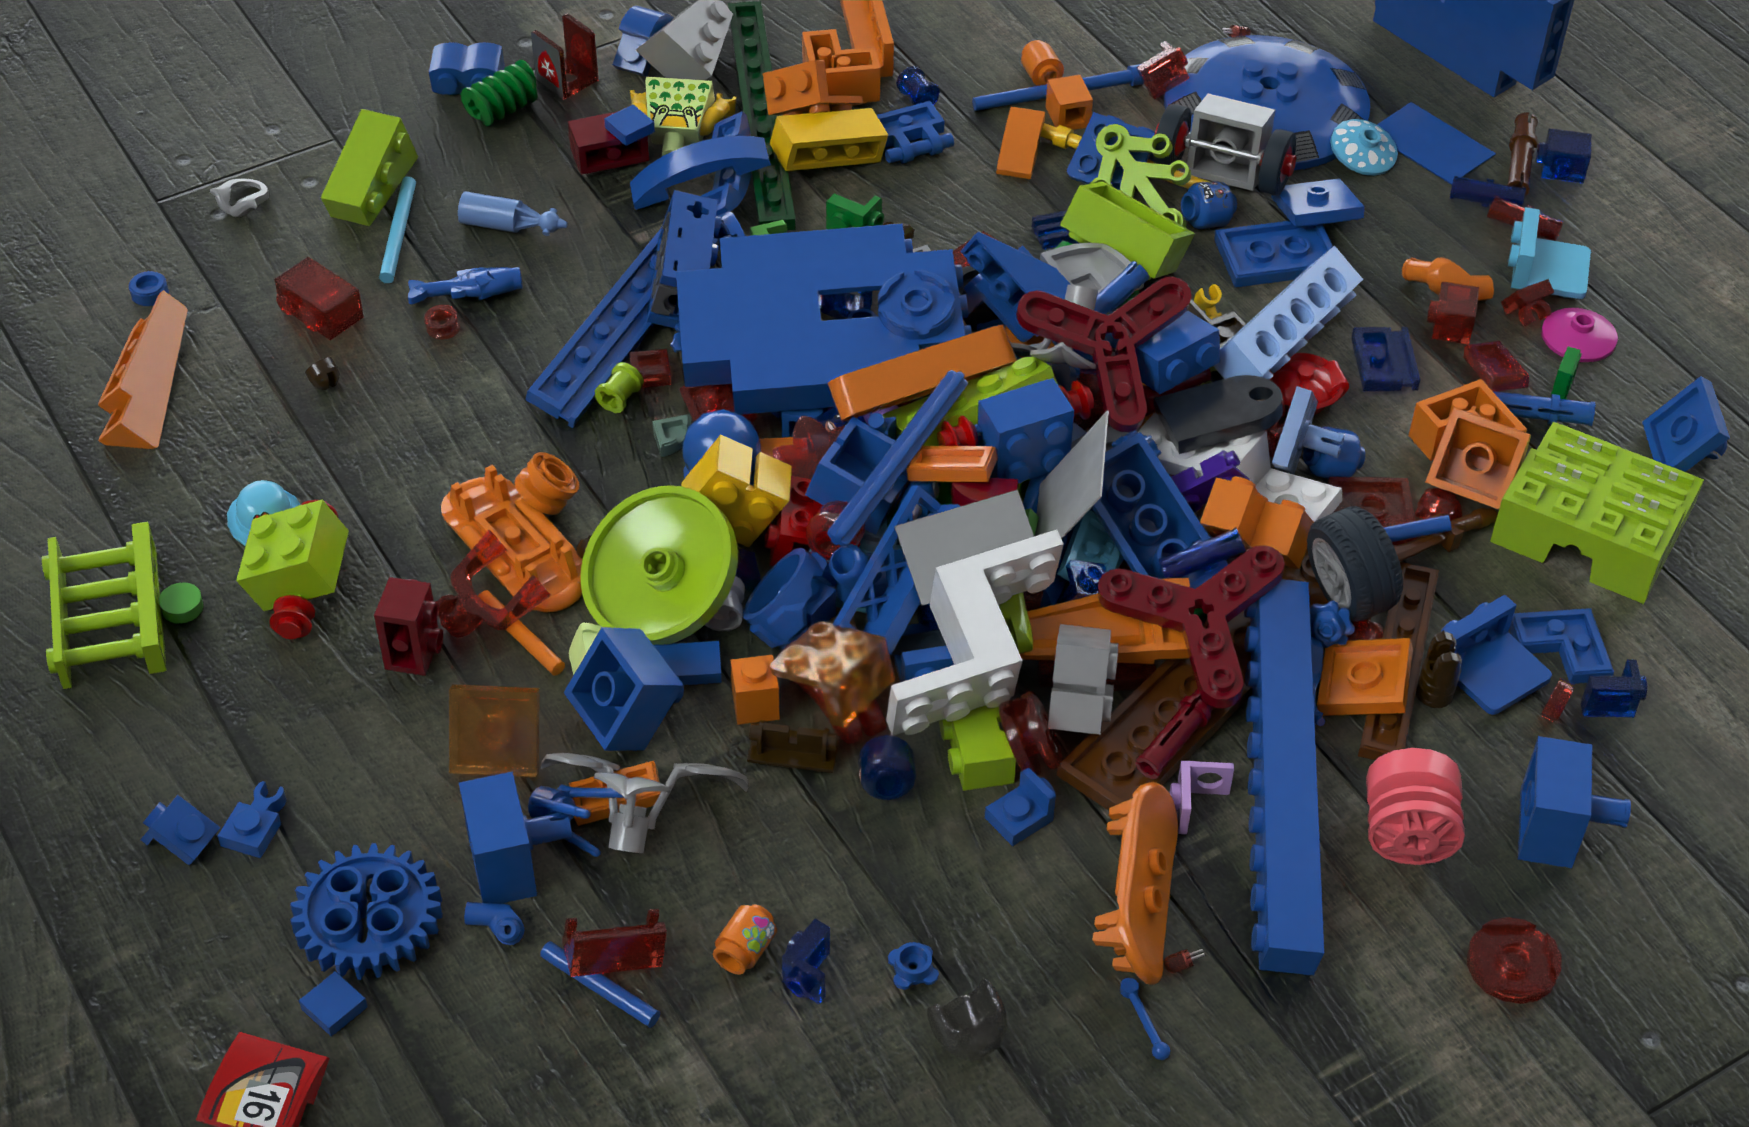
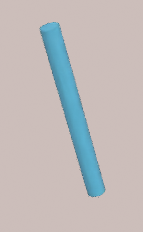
M404 177L401 182L379 279L384 283H392L394 281L416 186V181L412 177Z

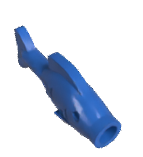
M520 267L472 268L457 271V277L450 280L428 283L409 280L410 291L408 293L409 304H415L428 297L451 295L453 299L478 297L479 300L513 290L523 289Z

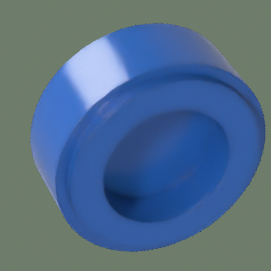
M147 271L139 273L129 282L131 298L136 304L141 306H153L157 296L163 290L169 294L166 278L158 272Z

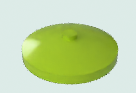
M672 485L658 486L633 494L615 506L603 518L587 544L582 560L580 579L583 599L587 609L600 626L641 629L653 645L671 644L690 636L703 627L717 613L731 590L738 563V548L734 530L726 515L712 501L690 488Z

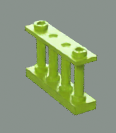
M149 522L132 524L133 541L126 542L125 547L65 557L62 556L57 538H48V555L42 556V567L45 579L50 580L53 648L46 649V658L50 673H58L63 689L72 688L71 666L136 655L137 659L145 658L149 674L167 671L162 612L159 605L160 587L157 552ZM123 563L135 566V571L128 572L127 577L66 587V573ZM132 593V596H137L138 602H132L131 607L68 618L67 603ZM133 623L135 627H140V633L133 634L131 639L70 649L69 634Z

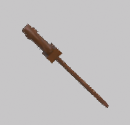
M1492 507L1487 509L1479 508L1473 510L1470 514L1450 521L1451 531L1421 536L1407 543L1394 546L1399 562L1439 543L1448 552L1459 548L1465 532L1486 528L1490 524L1495 523L1497 512ZM1439 513V514H1436V515L1432 516L1431 518H1433V517H1438V516H1443V515H1442L1441 513Z

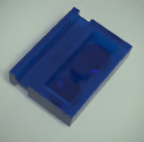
M1391 327L1353 328L1351 341L1363 391H1401L1402 387H1412V391H1418L1421 379L1408 327H1402L1401 331H1391Z

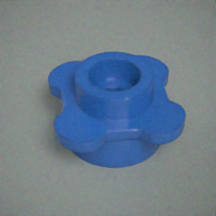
M909 942L889 953L888 963L894 967L896 975L893 978V982L897 988L906 990L911 985L920 983L932 985L938 980L939 972L932 965L933 951L929 946L917 942ZM915 965L917 968L910 969L909 966Z

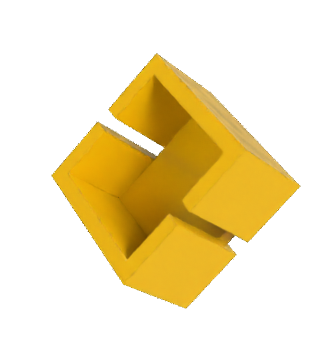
M720 434L685 477L681 486L695 490L712 501L731 523L737 543L750 547L789 502L792 466L759 452L756 456L754 485L752 486L750 485L753 448Z

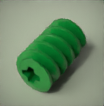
M520 59L515 64L505 67L504 70L495 72L493 76L489 75L483 78L482 82L478 81L472 84L471 87L462 89L460 94L461 102L471 117L489 126L493 124L494 118L497 120L503 119L505 112L512 114L515 112L516 107L520 109L525 107L527 101L531 103L537 101L536 77L530 65L525 60Z

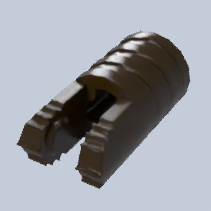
M1444 630L1436 634L1430 642L1416 688L1418 699L1424 705L1431 708H1443L1451 704L1461 674L1462 659L1459 653H1455L1456 639L1453 637V634Z

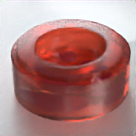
M1560 678L1540 716L1552 722L1557 721L1575 689L1573 687L1574 684Z

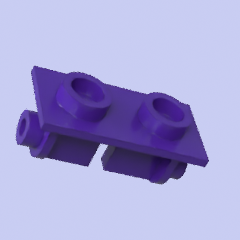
M1223 450L1200 462L1203 476L1199 478L1194 467H1190L1171 477L1194 513L1207 503L1216 477L1231 481L1232 477L1237 476L1250 480L1236 468L1240 465V460L1234 450L1228 453Z

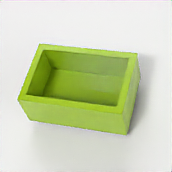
M1103 181L1080 185L1060 226L1069 230L1068 235L1077 242L1102 243L1117 250L1130 262H1137V266L1140 264L1149 275L1148 280L1151 277L1155 279L1176 272L1195 235L1189 229Z

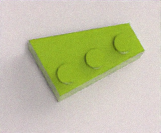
M361 109L321 196V200L330 217L370 226L418 159L417 152L400 117Z

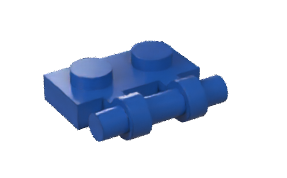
M931 101L877 115L888 133L885 148L894 146V148L885 150V158L889 164L897 161L901 163L911 162L915 156L927 153L933 156L942 153L945 148L954 146V138L951 133L938 134L944 132L945 121ZM920 138L923 139L921 141L910 143V141Z

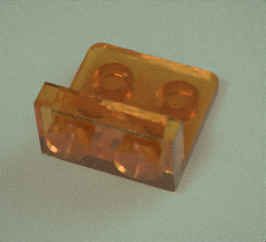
M817 622L810 626L802 636L786 648L770 664L771 672L774 676L822 689L830 723L843 728L895 680L885 637L847 627L839 628L829 622Z

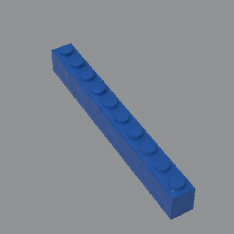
M1282 579L1277 586L1244 610V617L1250 618V626L1247 627L1244 647L1246 652H1251V661H1248L1246 668L1245 684L1248 687H1252V696H1249L1247 702L1246 720L1247 722H1253V732H1250L1247 742V757L1254 759V769L1250 770L1248 778V794L1255 796V806L1251 807L1249 815V832L1256 833V844L1252 845L1249 865L1250 871L1257 872V884L1254 883L1252 887L1250 906L1252 911L1258 912V923L1254 924L1252 930L1251 947L1252 951L1259 953V970L1314 976L1324 955L1309 582Z

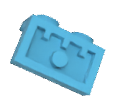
M1091 510L1075 525L1057 573L1086 591L1084 597L1098 594V584L1102 575L1109 570L1118 569L1124 560L1097 516Z

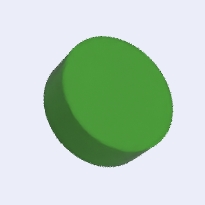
M183 582L170 585L162 591L159 597V605L163 617L173 623H186L194 620L201 614L204 606L200 590L190 583Z

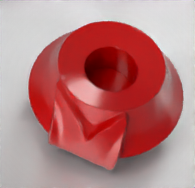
M1295 353L1284 366L1275 373H1272L1273 377L1269 379L1280 388L1283 410L1287 413L1297 386L1313 391L1318 401L1314 415L1323 411L1325 407L1333 405L1349 389V383L1337 361H1328L1310 353Z

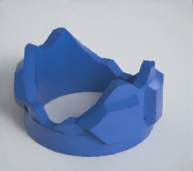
M797 548L779 560L758 583L744 607L743 618L750 623V631L769 647L779 646L785 652L790 650L791 642L804 643L809 639L806 619L807 601L812 595L811 580L818 579L831 587H835L838 582L830 573L829 562L817 552H807L804 548ZM784 584H786V586H785V587L781 590V592L778 594V592L780 591V589L782 588V586H783Z

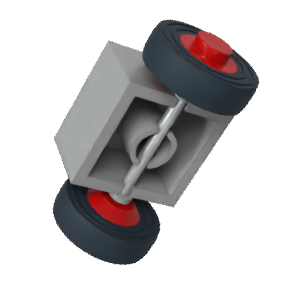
M1207 94L1194 110L1191 132L1190 108L1178 104H1170L1166 108L1154 135H1166L1171 141L1173 149L1170 155L1165 158H1157L1153 155V160L1156 164L1170 165L1174 161L1182 159L1187 147L1189 148L1187 165L1191 169L1193 176L1224 182L1227 185L1251 191L1259 183L1260 191L1271 195H1280L1286 186L1288 178L1292 176L1297 158L1295 155L1296 135L1281 129H1276L1272 133L1275 109ZM1159 142L1155 150L1160 151L1164 149L1166 142Z

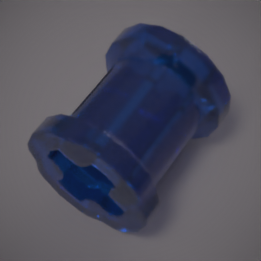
M918 66L908 67L898 76L896 86L902 94L909 95L912 98V105L931 101L935 105L938 101L940 93L938 86L933 82H928L925 79L923 70Z

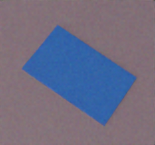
M1412 102L1377 124L1390 134L1396 143L1399 153L1451 185L1496 155L1495 152Z

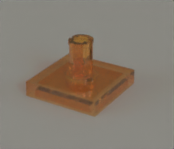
M452 684L449 689V773L497 775L513 771L514 776L537 777L539 773L540 688Z

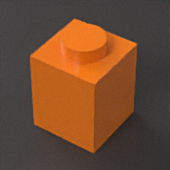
M1081 75L1047 80L1045 107L1054 126L1062 125L1073 130L1086 128L1092 116L1093 99Z
M773 655L731 659L732 695L737 725L757 723L760 720H780L779 686Z

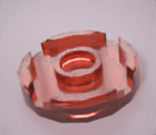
M1511 917L1490 920L1482 925L1481 930L1472 937L1467 950V966L1473 980L1486 993L1501 1001L1517 1004L1538 1001L1552 991L1561 973L1562 955L1555 940L1547 932L1544 936L1535 929V924L1527 920Z

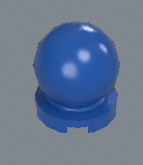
M725 409L703 413L687 428L682 444L685 462L683 469L684 479L721 434L753 448L750 485L753 486L756 456L761 452V444L752 423L744 416Z

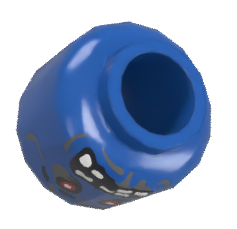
M1219 181L1194 183L1189 187L1181 200L1183 217L1196 229L1222 228L1229 224L1237 209L1235 195L1224 182Z

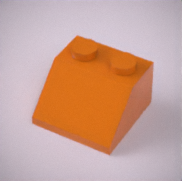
M1453 407L1425 483L1499 509L1504 494L1525 460L1531 434Z

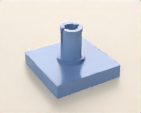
M1296 387L1272 460V464L1279 471L1294 475L1304 447L1338 458L1341 452L1340 446L1324 442V440L1343 445L1345 433H1338L1311 425L1318 404L1311 390Z

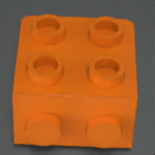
M813 60L763 73L768 115L784 116L852 110V106L863 104L862 96H829L824 60Z

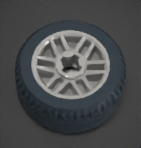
M1357 506L1347 507L1320 518L1311 525L1307 536L1309 560L1315 578L1328 602H1337L1339 609L1348 608L1350 610V620L1354 622L1363 621L1397 605L1403 592V575L1400 562L1388 534L1370 512Z

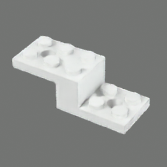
M1156 412L1138 431V433L1141 432L1143 435L1152 436L1158 450L1161 451L1158 459L1169 474L1176 475L1190 467H1194L1199 478L1203 476L1200 462L1223 450L1227 453L1234 450L1240 460V465L1236 468L1256 484L1255 488L1257 491L1265 496L1269 502L1281 504L1282 500L1296 502L1305 507V512L1315 522L1332 514L1343 501L1342 488L1272 469L1270 466L1267 431L1265 430L1179 454ZM1206 504L1202 505L1201 509L1197 511L1199 518L1202 517Z

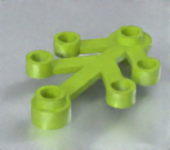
M1118 124L1104 127L1096 138V148L1103 156L1098 177L1093 179L1091 183L1103 181L1113 187L1111 181L1118 160L1124 169L1119 191L1133 198L1135 188H1137L1151 209L1167 218L1170 216L1174 217V222L1186 228V220L1180 211L1167 207L1148 178L1169 180L1176 185H1184L1191 179L1192 173L1189 166L1181 160L1174 161L1170 165L1135 161L1129 152L1153 153L1157 158H1165L1170 155L1173 149L1169 138L1164 134H1156L1152 138L1130 136L1128 130ZM1114 136L1118 137L1114 145H1107L1109 139ZM1159 142H1166L1164 149L1160 151L1155 150ZM1184 168L1185 173L1179 178L1174 177L1177 169Z

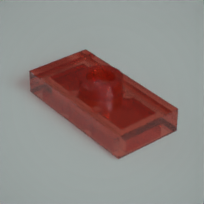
M1500 341L1464 346L1463 358L1493 392L1528 387L1529 374Z

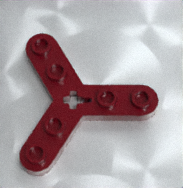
M1165 277L1158 280L1110 315H1105L1052 294L1036 290L1026 293L1019 300L1016 317L1018 323L1025 330L1058 343L1064 342L1068 347L1092 355L1094 364H1096L1095 370L1104 413L1109 411L1108 424L1119 432H1131L1142 425L1147 413V404L1135 349L1180 318L1187 311L1192 295L1188 284L1182 279ZM1106 333H1112L1114 339H1119L1115 349V356H1111L1112 347L1109 341L1104 340Z
M1265 545L1255 546L1196 589L1126 569H1113L1103 574L1100 578L1098 599L1105 609L1113 613L1182 632L1202 700L1215 708H1228L1234 706L1241 698L1243 676L1227 623L1278 585L1282 580L1285 563L1283 556L1273 547ZM1202 608V611L1208 614L1206 629L1203 628L1199 616L1194 614V609Z

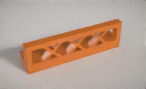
M840 0L852 49L875 47L881 67V77L893 76L894 41L883 1Z

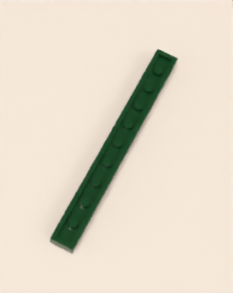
M761 1L728 3V8L733 13L730 30L742 111L747 115L751 136L765 139L771 163L769 166L751 171L758 225L784 220L787 225V231L796 230L788 171L784 170L770 145L776 117L779 115H768L763 73L772 71L762 4Z

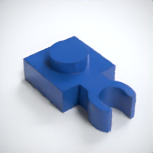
M264 781L260 782L255 787L254 800L251 805L241 802L237 803L217 836L220 846L261 858L281 825L279 814L276 812L280 811L286 803L284 788L280 786L275 796L265 798L268 794L267 785Z

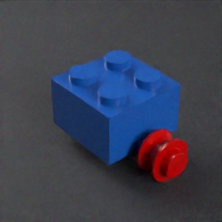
M1054 378L1040 381L979 400L978 424L974 425L965 416L958 418V426L952 427L948 421H943L941 431L937 432L938 445L996 447L997 461L990 478L1018 479L1019 484L1025 480L1051 473L1071 451L1074 415L1079 414L1082 419H1088L1091 409L1094 408V398L1089 387L1083 386L1078 380L1072 382L1071 391H1066L1061 385L1058 386Z

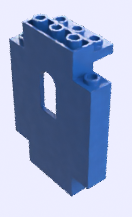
M1375 0L1376 7L1373 21L1490 96L1496 97L1516 85L1517 81L1534 90L1555 77L1574 0Z
M903 223L720 238L722 268L676 271L685 387L732 384L734 412L739 415L836 407L828 386L829 381L862 368L972 334L971 325H964L963 318L968 317L966 294L959 295L958 288L963 287V271L961 264L955 265L953 249L913 252L912 239L904 238ZM914 270H925L937 274L950 284L955 297V316L948 328L939 335L927 339H906L888 330L883 325L879 316L821 321L818 295L880 291L883 284L896 274L904 272V275L914 274ZM922 396V397H919V398H916V399H913V400L923 399V396Z

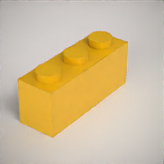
M872 108L784 115L776 117L770 145L785 171L881 162L888 133Z

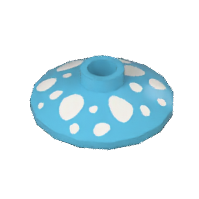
M1351 119L1341 122L1333 130L1330 139L1332 151L1337 159L1348 169L1362 175L1376 176L1388 172L1395 165L1398 156L1396 143L1390 134L1379 125L1367 120Z

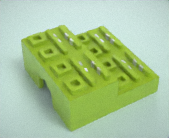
M1552 422L1537 450L1530 449L1504 494L1490 542L1541 563H1544L1553 544L1564 548L1568 545H1574L1580 549L1581 555L1592 559L1590 583L1644 604L1697 501L1704 479L1565 425Z

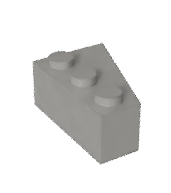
M697 0L639 46L636 51L665 78L706 80L713 74L733 13L721 0Z

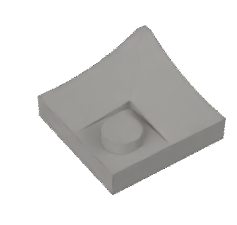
M1102 243L1072 244L1040 254V260L1057 268L1071 285L1098 290V293L1131 263L1117 250ZM1142 284V285H1141L1139 288H1137L1136 290H1139V289L1143 288V287H1144V284Z

